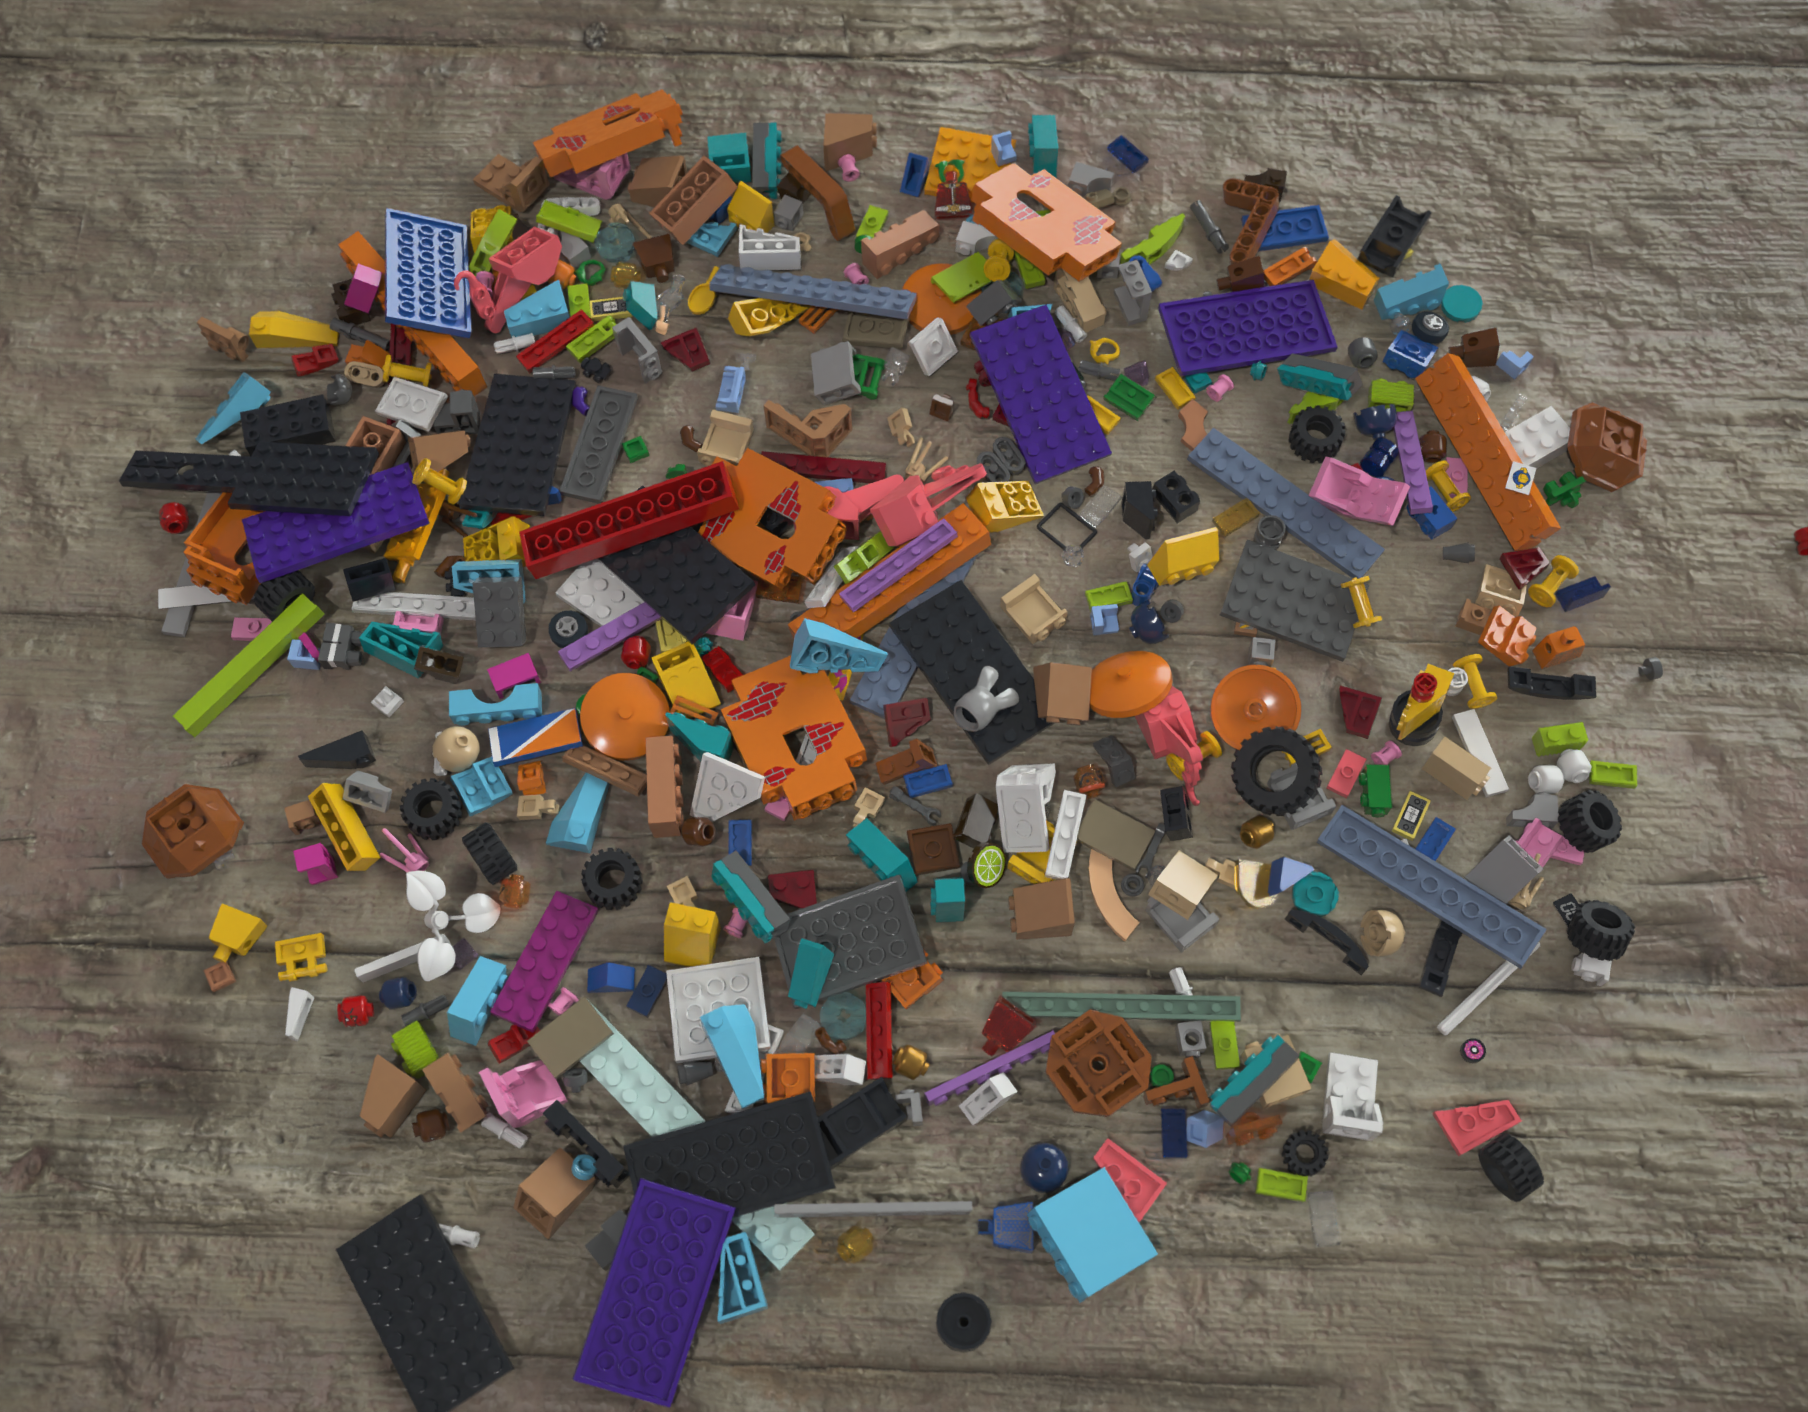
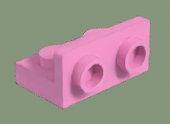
M1535 818L1532 823L1527 824L1523 832L1524 834L1519 841L1516 840L1515 842L1533 859L1539 853L1541 857L1538 864L1543 868L1564 839L1562 835L1542 825L1540 819Z

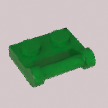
M860 354L853 356L855 381L861 388V393L856 395L866 396L871 400L877 399V388L882 370L885 369V360ZM871 366L874 367L870 386L866 387L864 383L868 367Z

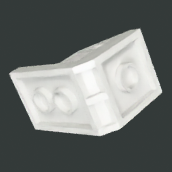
M1055 763L1012 765L997 776L996 793L1004 853L1047 852L1049 850L1045 804L1051 798L1056 773Z
M1329 1053L1322 1121L1323 1133L1368 1141L1374 1140L1382 1133L1383 1120L1379 1104L1375 1103L1378 1060Z

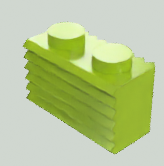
M1385 379L1372 380L1368 392V408L1385 405V409L1390 408V404H1395L1396 412L1411 411L1414 404V385L1408 384L1405 381L1395 383L1387 382Z
M1583 722L1538 728L1532 736V742L1538 757L1541 755L1544 757L1545 755L1549 756V754H1561L1567 749L1580 750L1588 741Z
M418 1021L391 1035L394 1039L391 1045L398 1056L402 1055L405 1062L402 1063V1066L408 1076L412 1074L416 1079H420L425 1075L422 1069L439 1059L423 1026Z

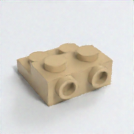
M1486 564L1481 584L1477 590L1475 604L1488 609H1493V607L1500 605L1511 615L1518 617L1524 605L1527 585L1518 590L1506 570Z

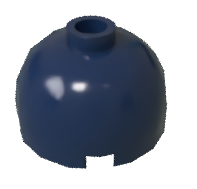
M1390 404V408L1385 409V405L1360 410V415L1356 412L1353 413L1357 430L1365 436H1372L1373 440L1386 437L1385 433L1393 429L1397 420L1395 404Z
M1148 599L1133 610L1130 618L1132 626L1129 629L1135 639L1139 637L1144 643L1157 644L1170 637L1168 633L1163 634L1165 626L1155 608L1148 607L1151 603Z
M1038 1143L1030 1147L1023 1154L1020 1163V1175L1024 1183L1039 1193H1051L1059 1189L1065 1182L1069 1171L1068 1161L1063 1151L1050 1143Z

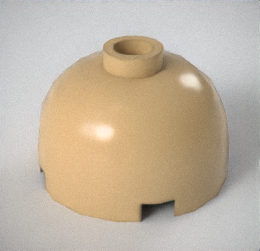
M459 726L445 729L437 736L432 746L434 758H437L440 762L439 765L443 769L450 772H462L475 763L480 751L479 742L475 734L469 729Z
M1371 910L1363 916L1360 927H1364L1365 936L1360 935L1363 948L1369 955L1377 957L1392 955L1401 948L1405 937V930L1397 915L1386 910Z

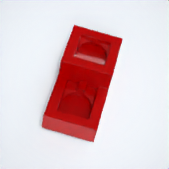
M333 344L312 347V352L291 356L297 377L323 370L338 362Z
M719 646L701 657L706 667L728 693L734 689L731 680L743 676L732 663L730 657Z
M512 1025L509 1031L489 1040L487 1045L500 1064L529 1047L530 1045L527 1041L537 1034L540 1029L537 1026L534 1033Z

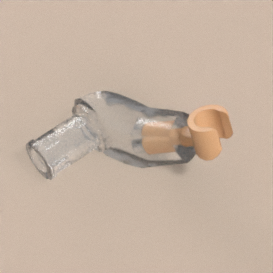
M680 274L673 275L670 289L665 290L656 299L658 316L656 332L662 335H666L669 324L665 322L668 321L670 312L681 304L684 297L682 288L685 277Z

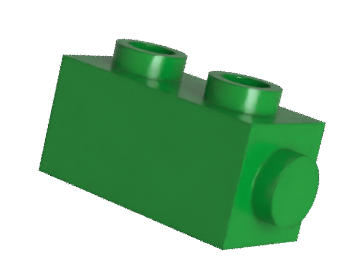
M1366 764L1363 771L1359 773V785L1363 787V793L1360 795V805L1364 807V815H1371L1375 818L1384 817L1392 808L1389 765Z

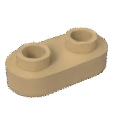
M353 361L345 367L344 374L353 383L374 388L385 384L383 382L384 370L378 366ZM359 370L360 374L355 376V372ZM379 374V379L375 381V375Z

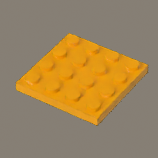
M940 127L924 194L952 199L951 188L941 185L943 183L940 181L938 168L935 165L941 161L964 160V178L960 182L963 184L960 187L953 188L956 189V192H953V194H956L954 197L956 200L974 203L971 201L975 183L1000 171L1003 167L1011 165L1012 162L997 166L991 152V135ZM1011 139V145L1015 151L1016 140ZM947 165L944 170V177L949 181H955L959 177V171L954 165Z

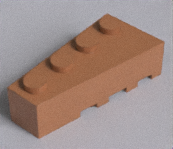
M922 210L904 219L901 225L895 223L884 233L882 231L874 233V238L870 240L867 237L862 239V264L876 279L889 274L893 268L903 264L912 255L918 254L928 244L934 243L939 237V224L925 210Z

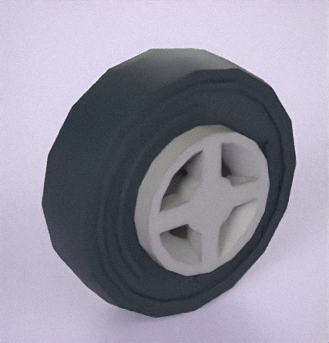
M1423 311L1418 313L1413 319L1411 329L1413 334L1423 342L1437 344L1442 342L1448 335L1449 325L1439 314Z
M572 610L562 611L551 619L548 633L554 644L564 648L588 634V626L584 617L578 612Z

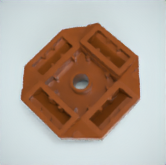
M1593 402L1572 412L1567 448L1576 466L1574 469L1577 477L1583 476L1586 481L1614 492L1643 476L1647 451V439L1644 437L1643 424L1622 415L1619 411H1613Z
M184 784L146 811L142 846L167 879L192 877L233 848L244 821L219 789Z
M1090 1009L1051 1036L1045 1074L1073 1113L1110 1117L1148 1089L1152 1056L1123 1017ZM1093 1061H1100L1103 1063L1104 1069L1096 1071L1091 1063Z

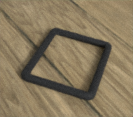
M1058 503L1037 524V529L1071 556L1077 555L1097 534V530L1063 503ZM1060 507L1092 531L1074 552L1041 527Z

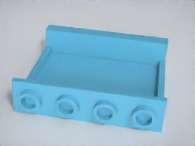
M1105 1167L1037 1205L1027 1214L1030 1226L1038 1232L1044 1249L1051 1254L1055 1261L1057 1271L1065 1277L1071 1294L1080 1303L1158 1255Z

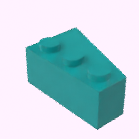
M1032 115V123H1028L1029 157H1032V174L1044 169L1057 178L1058 138L1056 116Z
M371 622L359 637L364 652L418 679L424 673L414 669L419 647L440 651L444 646L439 632L426 633L420 632L419 629L412 628V630L401 629L396 625Z
M867 818L846 834L849 841L847 845L849 850L855 856L858 854L863 864L868 869H871L880 881L900 875L906 892L918 883L909 859Z
M961 877L933 878L934 888H931L930 908L931 915L936 917V923L963 921L965 907L964 879Z

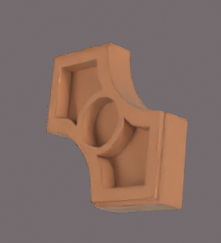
M1193 399L1178 414L1185 427V434L1180 442L1191 451L1207 435L1203 421L1208 413L1206 409Z

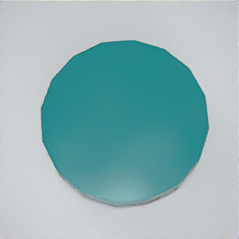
M1454 285L1446 290L1441 301V309L1446 317L1452 321L1470 322L1480 314L1483 302L1480 294L1472 287Z
M1312 871L1297 881L1292 888V900L1295 907L1300 911L1319 917L1328 915L1338 902L1339 891L1337 886H1335L1329 876L1321 872Z

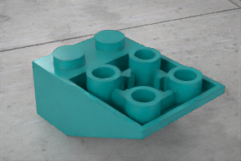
M746 132L707 136L709 160L724 170L734 183H740L741 181L751 182Z
M666 712L665 716L671 733L700 762L702 755L706 752L727 761L730 760L734 746L730 731L727 728L719 725L713 727L700 719H687L686 716L677 712L673 714Z

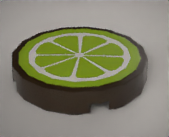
M990 842L980 843L973 849V855L968 859L967 874L972 883L986 889L995 886L1003 877L1006 869V856L999 845Z

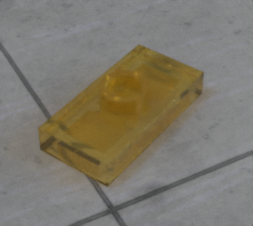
M1245 498L1214 517L1212 522L1222 535L1226 537L1259 517L1260 512L1248 498Z

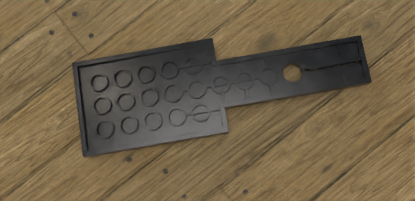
M258 442L251 457L136 450L119 482L122 487L232 493L228 501L230 509L351 516L379 452L377 448L278 442ZM193 466V469L186 470L183 475L178 474L181 468Z

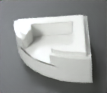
M1175 250L1165 263V268L1169 270L1185 269L1192 263L1193 258Z

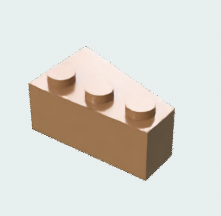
M448 1052L423 1068L422 1071L436 1094L440 1096L445 1104L447 1112L452 1115L458 1124L457 1128L461 1133L487 1115L485 1108L489 1105L481 1094L477 1096L472 1089L476 1085L468 1074L464 1076L459 1069L463 1065L456 1054L451 1056Z

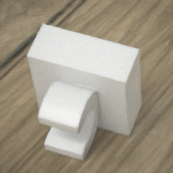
M1133 543L1127 548L1131 552L1129 554L1131 568L1138 573L1142 565L1148 564L1152 559L1151 546L1147 543H1143L1141 546Z
M386 686L371 701L372 705L387 717H390L404 702L400 696Z

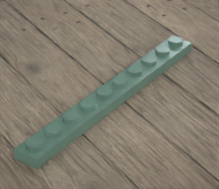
M1002 992V1002L1007 1004L1008 1007L1012 1006L1014 1009L1015 1007L1020 1011L1018 1012L1023 1014V1017L1078 1018L1092 1009L1101 1013L1123 1017L1124 1019L1241 1021L1240 996ZM1002 1010V1017H1010L1005 1013L1006 1011Z

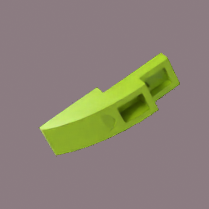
M500 209L487 228L469 265V272H472L475 277L480 271L493 272L488 258L506 247L518 220Z
M1182 213L1169 218L1168 221L1161 225H1155L1149 232L1148 240L1144 239L1133 248H1127L1121 253L1119 265L1129 262L1133 256H1142L1149 265L1162 257L1180 235L1185 215Z
M880 530L833 567L844 583L847 584L875 564L895 546H888Z

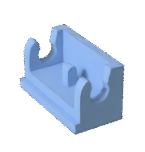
M725 366L724 371L726 372H723L716 410L738 413L746 380L745 368L741 366Z

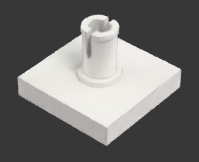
M938 317L908 342L924 375L927 376L933 374L958 352L943 319Z

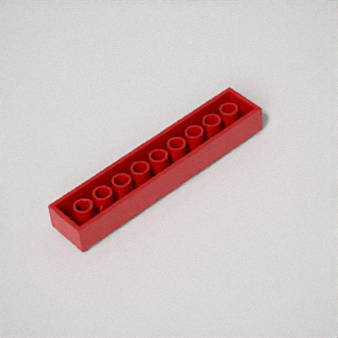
M721 461L519 531L526 567L535 579H539L739 510L730 474L724 462Z

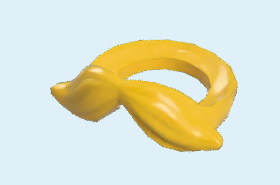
M1101 338L1096 341L1090 340V354L1095 362L1109 364V361L1119 357L1120 347L1115 341L1108 338ZM1102 343H1110L1116 349V352L1113 354L1096 356V352Z

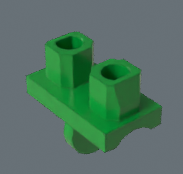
M1569 471L1559 479L1563 485L1562 487H1559L1554 480L1546 483L1543 487V491L1548 497L1546 503L1549 507L1560 501L1562 506L1567 505L1570 508H1575L1579 504L1578 499L1582 497L1579 492L1580 485L1585 483L1586 480L1583 476L1576 478Z

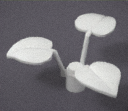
M410 871L406 873L407 900L416 910H429L425 915L424 922L438 938V941L433 938L425 939L421 943L417 955L418 967L424 981H431L447 973L455 963L453 947L448 943H442L443 938L438 930L444 929L448 925L449 920L465 919V927L468 931L474 933L484 932L496 923L501 908L491 897L476 893L468 896L464 901L462 909L465 915L448 916L443 911H436L439 906L437 900L442 899L446 893L442 879L427 871Z

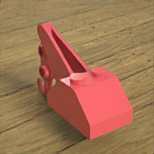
M534 226L488 258L492 268L499 271L492 299L487 288L469 271H462L455 277V290H459L460 280L467 278L470 287L469 295L478 315L486 319L485 328L490 332L499 333L506 322L504 311L519 303L532 283L536 285L543 284L554 275L562 249L561 242L557 235Z
M977 464L972 467L963 465L957 469L948 465L935 470L931 475L934 482L923 485L919 475L910 476L873 506L870 511L888 546H898L920 536L938 522L936 509L974 482L985 477L987 473L983 464ZM953 485L952 487L948 488L947 490L943 491L942 493H940V494H938L937 496H935V497H933V498L930 499V497H929L930 495L935 494V493H937V492H939V491H941V490H943V489H945V488H947V487Z
M893 475L844 493L837 488L826 486L825 488L829 489L836 496L834 506L827 514L839 519L846 525L847 530L844 539L859 540V523L871 515L870 509L904 482V479L901 475Z
M1172 686L1170 692L1161 703L1147 712L1136 715L1135 718L1154 759L1167 756L1170 753H1174L1184 759L1185 771L1182 772V777L1185 782V789L1191 803L1194 806H1198L1200 801L1196 799L1194 786L1197 785V781H1200L1199 770L1202 769L1200 761H1203V757L1197 745V736L1190 708L1182 692Z

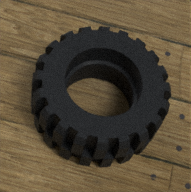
M1278 726L1275 729L1270 727L1262 728L1263 732L1258 733L1255 731L1251 733L1252 738L1248 741L1244 739L1240 743L1242 748L1240 750L1236 749L1234 753L1236 760L1231 763V769L1234 771V774L1231 775L1232 782L1236 785L1237 793L1255 810L1270 816L1271 814L1276 816H1284V813L1294 814L1297 812L1296 809L1300 807L1304 809L1308 805L1307 801L1310 798L1314 799L1317 795L1315 790L1317 787L1320 788L1322 782L1320 780V775H1322V767L1319 763L1321 762L1320 758L1307 739L1297 734L1296 731L1291 729L1285 730L1283 727ZM1272 752H1286L1297 763L1298 771L1295 780L1288 788L1279 792H1270L1263 789L1256 779L1258 764L1266 755Z

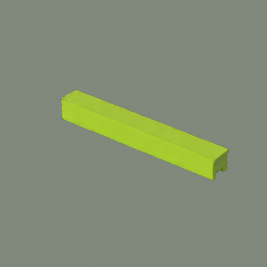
M302 593L184 704L173 717L189 734L196 737L290 648L292 639L298 640V637L304 632L306 633L325 615L324 612Z

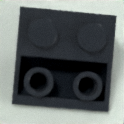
M1151 481L1125 482L1121 501L1123 522L1144 539H1150L1151 532L1155 531V521L1158 519L1157 508H1154L1153 502H1156V490L1152 489Z
M386 558L343 569L353 602L396 590Z

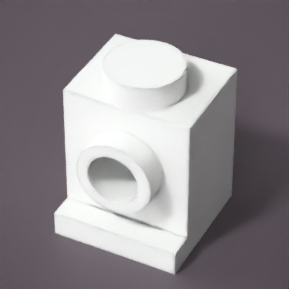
M1581 953L1573 959L1571 970L1574 971V975L1581 976L1582 980L1589 982L1597 981L1596 985L1602 986L1609 981L1612 961L1598 960L1597 958L1589 957L1585 953Z

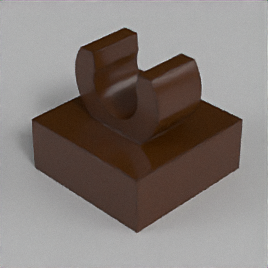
M945 393L942 396L935 394L932 398L929 415L948 422L954 406V401L951 400L952 396Z

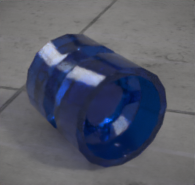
M1377 438L1371 445L1370 450L1360 460L1361 468L1372 477L1384 476L1390 465L1399 455L1398 447L1386 438Z

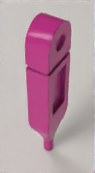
M304 632L298 638L311 656L318 662L320 651Z

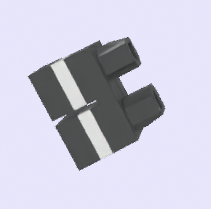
M326 623L318 662L323 669L333 670V667H342L345 670H350L351 666L362 665L363 654L361 651L354 650L355 646H362L359 637L363 632L355 631L350 625Z

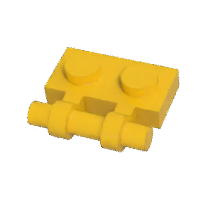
M322 933L275 941L276 963L279 966L286 965L287 971L278 972L279 981L289 980V982L297 981L300 977H317L319 974L328 971L326 963L317 965V959L326 957L325 941ZM307 961L308 967L296 969V963Z

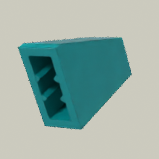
M801 938L788 997L794 1000L795 1006L807 1009L809 1005L816 1008L834 953L822 944Z

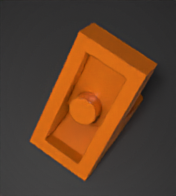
M366 340L364 347L351 344L345 363L347 365L350 362L357 361L383 368L386 356L390 353L373 342Z
M541 760L518 765L517 784L519 791H523V795L546 793Z

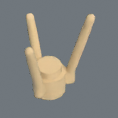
M615 204L610 207L608 213L611 218L609 222L612 225L619 249H622V244L616 224H628L630 221L648 239L652 238L630 213L625 211L621 204Z
M921 437L909 465L905 469L904 475L906 478L919 475L921 481L925 482L929 475L948 460V457L945 456L925 473L926 467L921 462L932 442L929 441L918 460L915 461L923 442Z
M1539 853L1536 854L1534 860L1537 863L1539 862L1541 855ZM1540 877L1531 892L1528 889L1530 881L1508 904L1523 910L1527 906L1530 907L1531 901L1544 878Z

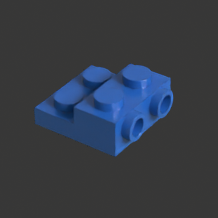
M1400 330L1388 348L1382 362L1386 363L1391 369H1398L1404 372L1409 378H1416L1427 369L1438 347L1423 342L1416 336Z

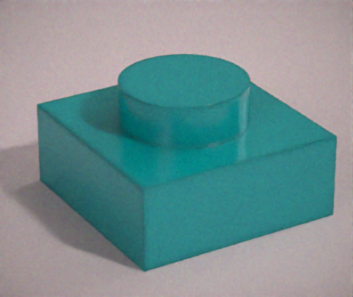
M1206 372L1184 376V380L1193 394L1205 390L1209 385H1212V380Z

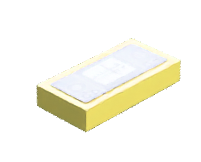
M623 297L589 301L591 320L593 322L601 321L609 315L614 319L632 317V314L626 309V301H623Z
M1409 791L1392 828V832L1413 841L1431 800Z

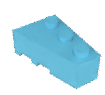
M1441 264L1435 265V270L1425 274L1422 271L1415 273L1416 277L1404 282L1401 279L1378 288L1373 301L1381 319H1395L1402 315H1413L1419 311L1434 310L1439 307L1449 285Z
M559 279L504 311L511 337L513 335L518 337L533 333V336L547 333L570 318Z
M522 559L456 562L452 566L454 588L473 593V582L477 578L522 576L524 603L526 602Z
M482 956L479 957L447 1011L450 1037L474 1046L477 1045L490 1017V1011L509 978L506 972V965Z
M746 1232L725 1238L722 1247L717 1321L719 1324L768 1309L750 1240Z

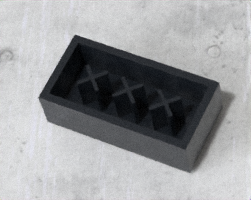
M323 394L240 412L244 444L250 456H252L258 442L316 445L336 442L330 406Z

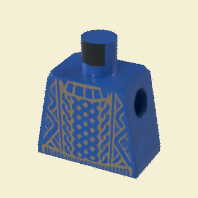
M1033 1202L993 1208V1219H978V1234L993 1235L994 1247L1032 1253L1033 1228L1030 1226L1027 1214L1033 1209Z

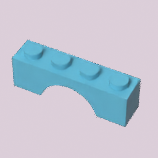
M538 683L515 685L513 692L508 698L492 704L477 699L471 689L449 691V716L454 724L461 726L468 725L471 722L490 723L492 720L512 721L514 718L530 719L542 716V691Z

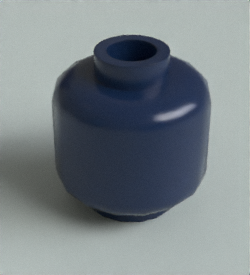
M406 977L386 980L379 991L380 1001L390 1010L409 1007L417 996L415 984Z

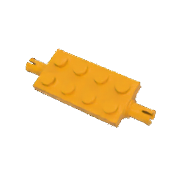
M444 468L438 471L440 474L448 477V475L450 474L449 471ZM421 483L417 485L430 524L391 537L383 556L389 561L398 562L392 575L393 581L397 583H405L410 567H413L415 561L420 559L446 496V493L427 483Z

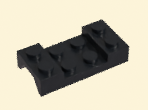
M1396 195L1363 245L1357 260L1394 277L1418 235L1420 236L1427 225L1432 212L1428 210L1418 214L1405 208L1400 196Z
M882 1077L818 1117L831 1170L885 1133L888 1134L907 1121L906 1114L896 1103Z
M557 1099L542 1113L547 1118L544 1123L558 1137L561 1134L567 1139L572 1136L581 1146L585 1143L588 1145L585 1150L596 1160L593 1165L597 1171L594 1174L608 1188L612 1184L618 1189L630 1176L624 1166Z

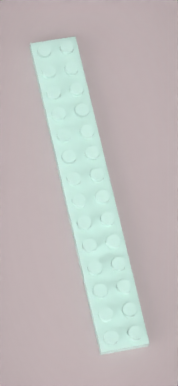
M594 1007L614 1034L580 1060V1062L651 1137L706 1122ZM774 1207L732 1219V1222L742 1232L748 1234V1238L779 1271L815 1236L799 1217H774Z

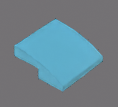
M492 757L473 763L471 769L451 776V782L469 816L478 814L496 805L513 793L499 766L494 767Z

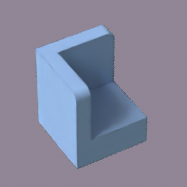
M1010 131L992 136L991 152L997 166L1016 161L1017 156L1011 145L1012 134Z
M1504 351L1496 365L1515 380L1528 368L1534 356L1527 351L1519 358L1512 351L1507 353Z
M1117 604L1094 606L1091 608L1090 619L1093 635L1119 632Z
M292 639L287 658L294 668L319 670L321 664L311 656L302 641Z
M1206 1110L1188 1117L1186 1141L1205 1148L1223 1139L1224 1120L1218 1114Z

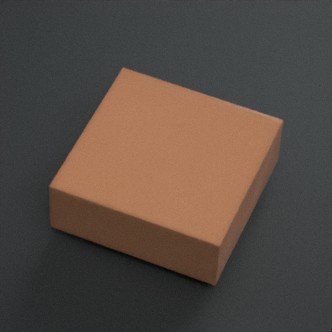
M228 961L226 963L220 962L204 970L213 992L236 982Z

